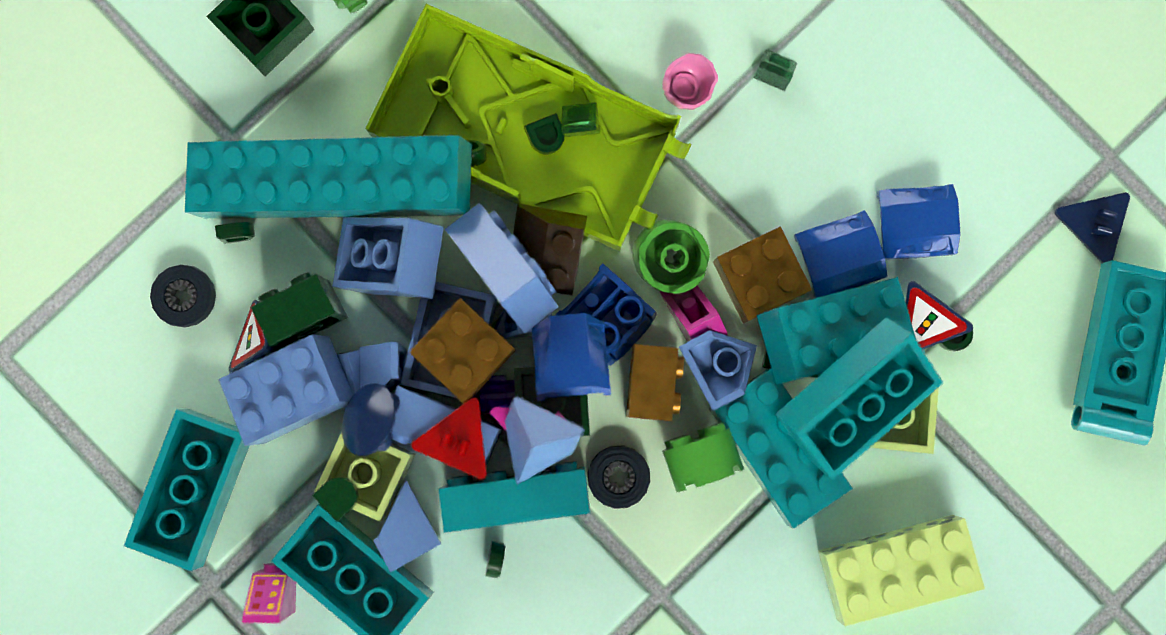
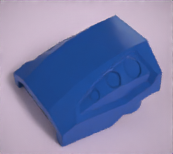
M953 184L877 191L881 213L882 250L885 260L958 254L960 241L959 203Z
M865 210L794 235L801 249L813 285L815 298L857 288L888 277L886 260L874 224Z
M602 263L598 268L597 274L568 306L562 311L559 310L555 315L586 313L603 321L608 365L611 366L621 359L647 332L657 313L623 280Z
M586 313L549 316L532 327L537 401H543L546 397L595 393H603L604 396L611 395L603 321Z

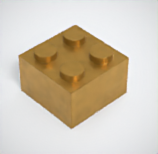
M781 226L716 257L713 261L743 324L757 318V315L773 310L812 290Z
M461 298L409 351L462 403L470 400L516 352L503 337Z
M634 344L631 353L626 417L672 421L673 414H679L681 393L675 392L676 379L683 377L684 357L678 356L679 348Z

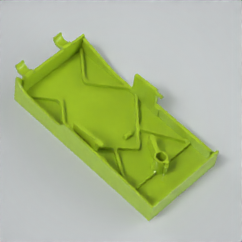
M425 4L365 128L372 137L459 135L465 140L482 142L486 146L487 159L483 164L471 167V183L516 204L587 216L584 236L619 252L633 222L651 229L659 214L643 209L642 205L666 154L668 153L679 159H685L692 145L674 138L682 116L663 113L595 82L585 73L429 4ZM557 113L565 133L564 142L557 152L549 155L540 154L532 148L524 126Z

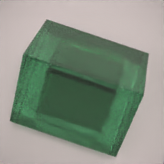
M765 50L754 79L785 91L793 77L797 63L773 51Z
M597 102L562 106V134L566 137L599 134L600 125Z

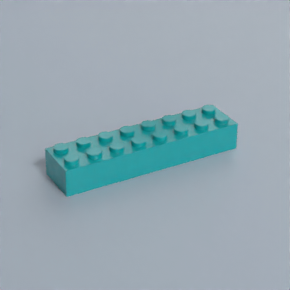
M459 135L188 142L185 213L205 219L463 216L470 210L472 144Z

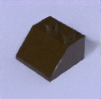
M518 203L513 234L524 247L528 256L533 258L544 272L545 277L556 290L555 293L573 296L587 216Z

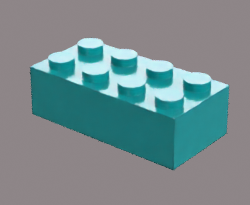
M898 277L779 307L757 315L776 385L823 373L886 317L911 332L916 339Z
M886 317L775 415L807 458L826 476L834 480L941 386L943 381L912 333Z
M767 369L747 383L744 395L714 411L711 407L709 410L719 424L724 423L726 429L730 428L739 455L785 524L794 529L853 488L843 473H840L834 480H831L807 458L775 414L788 404L792 397L782 383L776 385L772 369Z
M176 409L126 537L124 547L188 571L204 566L249 446L244 445L236 426L190 409Z
M577 461L557 463L554 471H540L519 484H516L515 476L507 477L506 470L488 472L483 480L472 481L471 475L451 477L446 479L447 485L438 489L444 533L590 514L585 467H577Z
M320 504L315 507L271 560L272 563L358 635H399L434 593L404 566L390 572L372 539L345 517L336 522Z

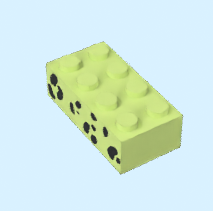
M955 515L818 551L836 619L844 626L985 589L966 520Z

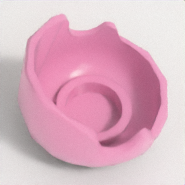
M688 53L675 59L668 66L664 74L662 89L668 102L677 108L694 110L711 99L714 87L718 82V75L713 63L702 54Z

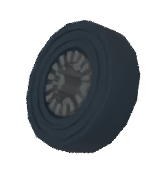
M182 264L168 267L158 274L152 284L150 293L152 308L158 317L169 325L184 328L198 325L205 320L213 310L216 299L214 284L208 275L194 266ZM188 287L187 293L192 298L189 300L190 302L184 301L180 306V299L176 297L177 291H184Z
M623 445L610 446L600 451L591 461L587 472L588 486L593 496L603 505L614 509L628 508L637 504L647 493L650 484V468L645 458L635 449ZM620 467L622 472L628 471L629 477L624 479V486L618 487L616 482L609 481V476L614 474L613 468Z

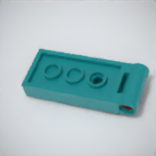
M1111 260L1101 263L1073 402L1075 408L1072 413L1071 426L1073 430L1145 446L1149 443L1153 434V421L1166 360V272ZM1118 367H1120L1122 370L1121 377H1118L1117 375Z

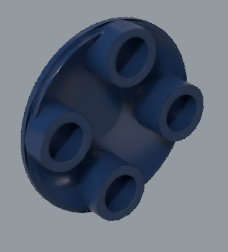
M377 383L363 386L352 396L346 406L342 419V437L346 447L353 454L366 456L376 451H386L391 446V432L396 412L400 407V399L385 386Z

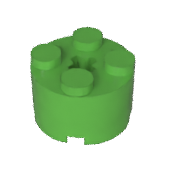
M676 220L656 221L651 229L644 228L640 232L632 247L633 263L637 273L646 283L659 291L675 294L687 292L696 287L706 274L705 271L710 257L708 244L698 230ZM669 249L677 251L673 255L674 262L672 264L664 260Z
M724 423L714 424L697 430L699 437L691 439L690 435H682L664 442L666 449L662 450L676 492L686 491L685 484L689 486L695 483L697 488L734 475V471L744 470L730 428L726 429Z

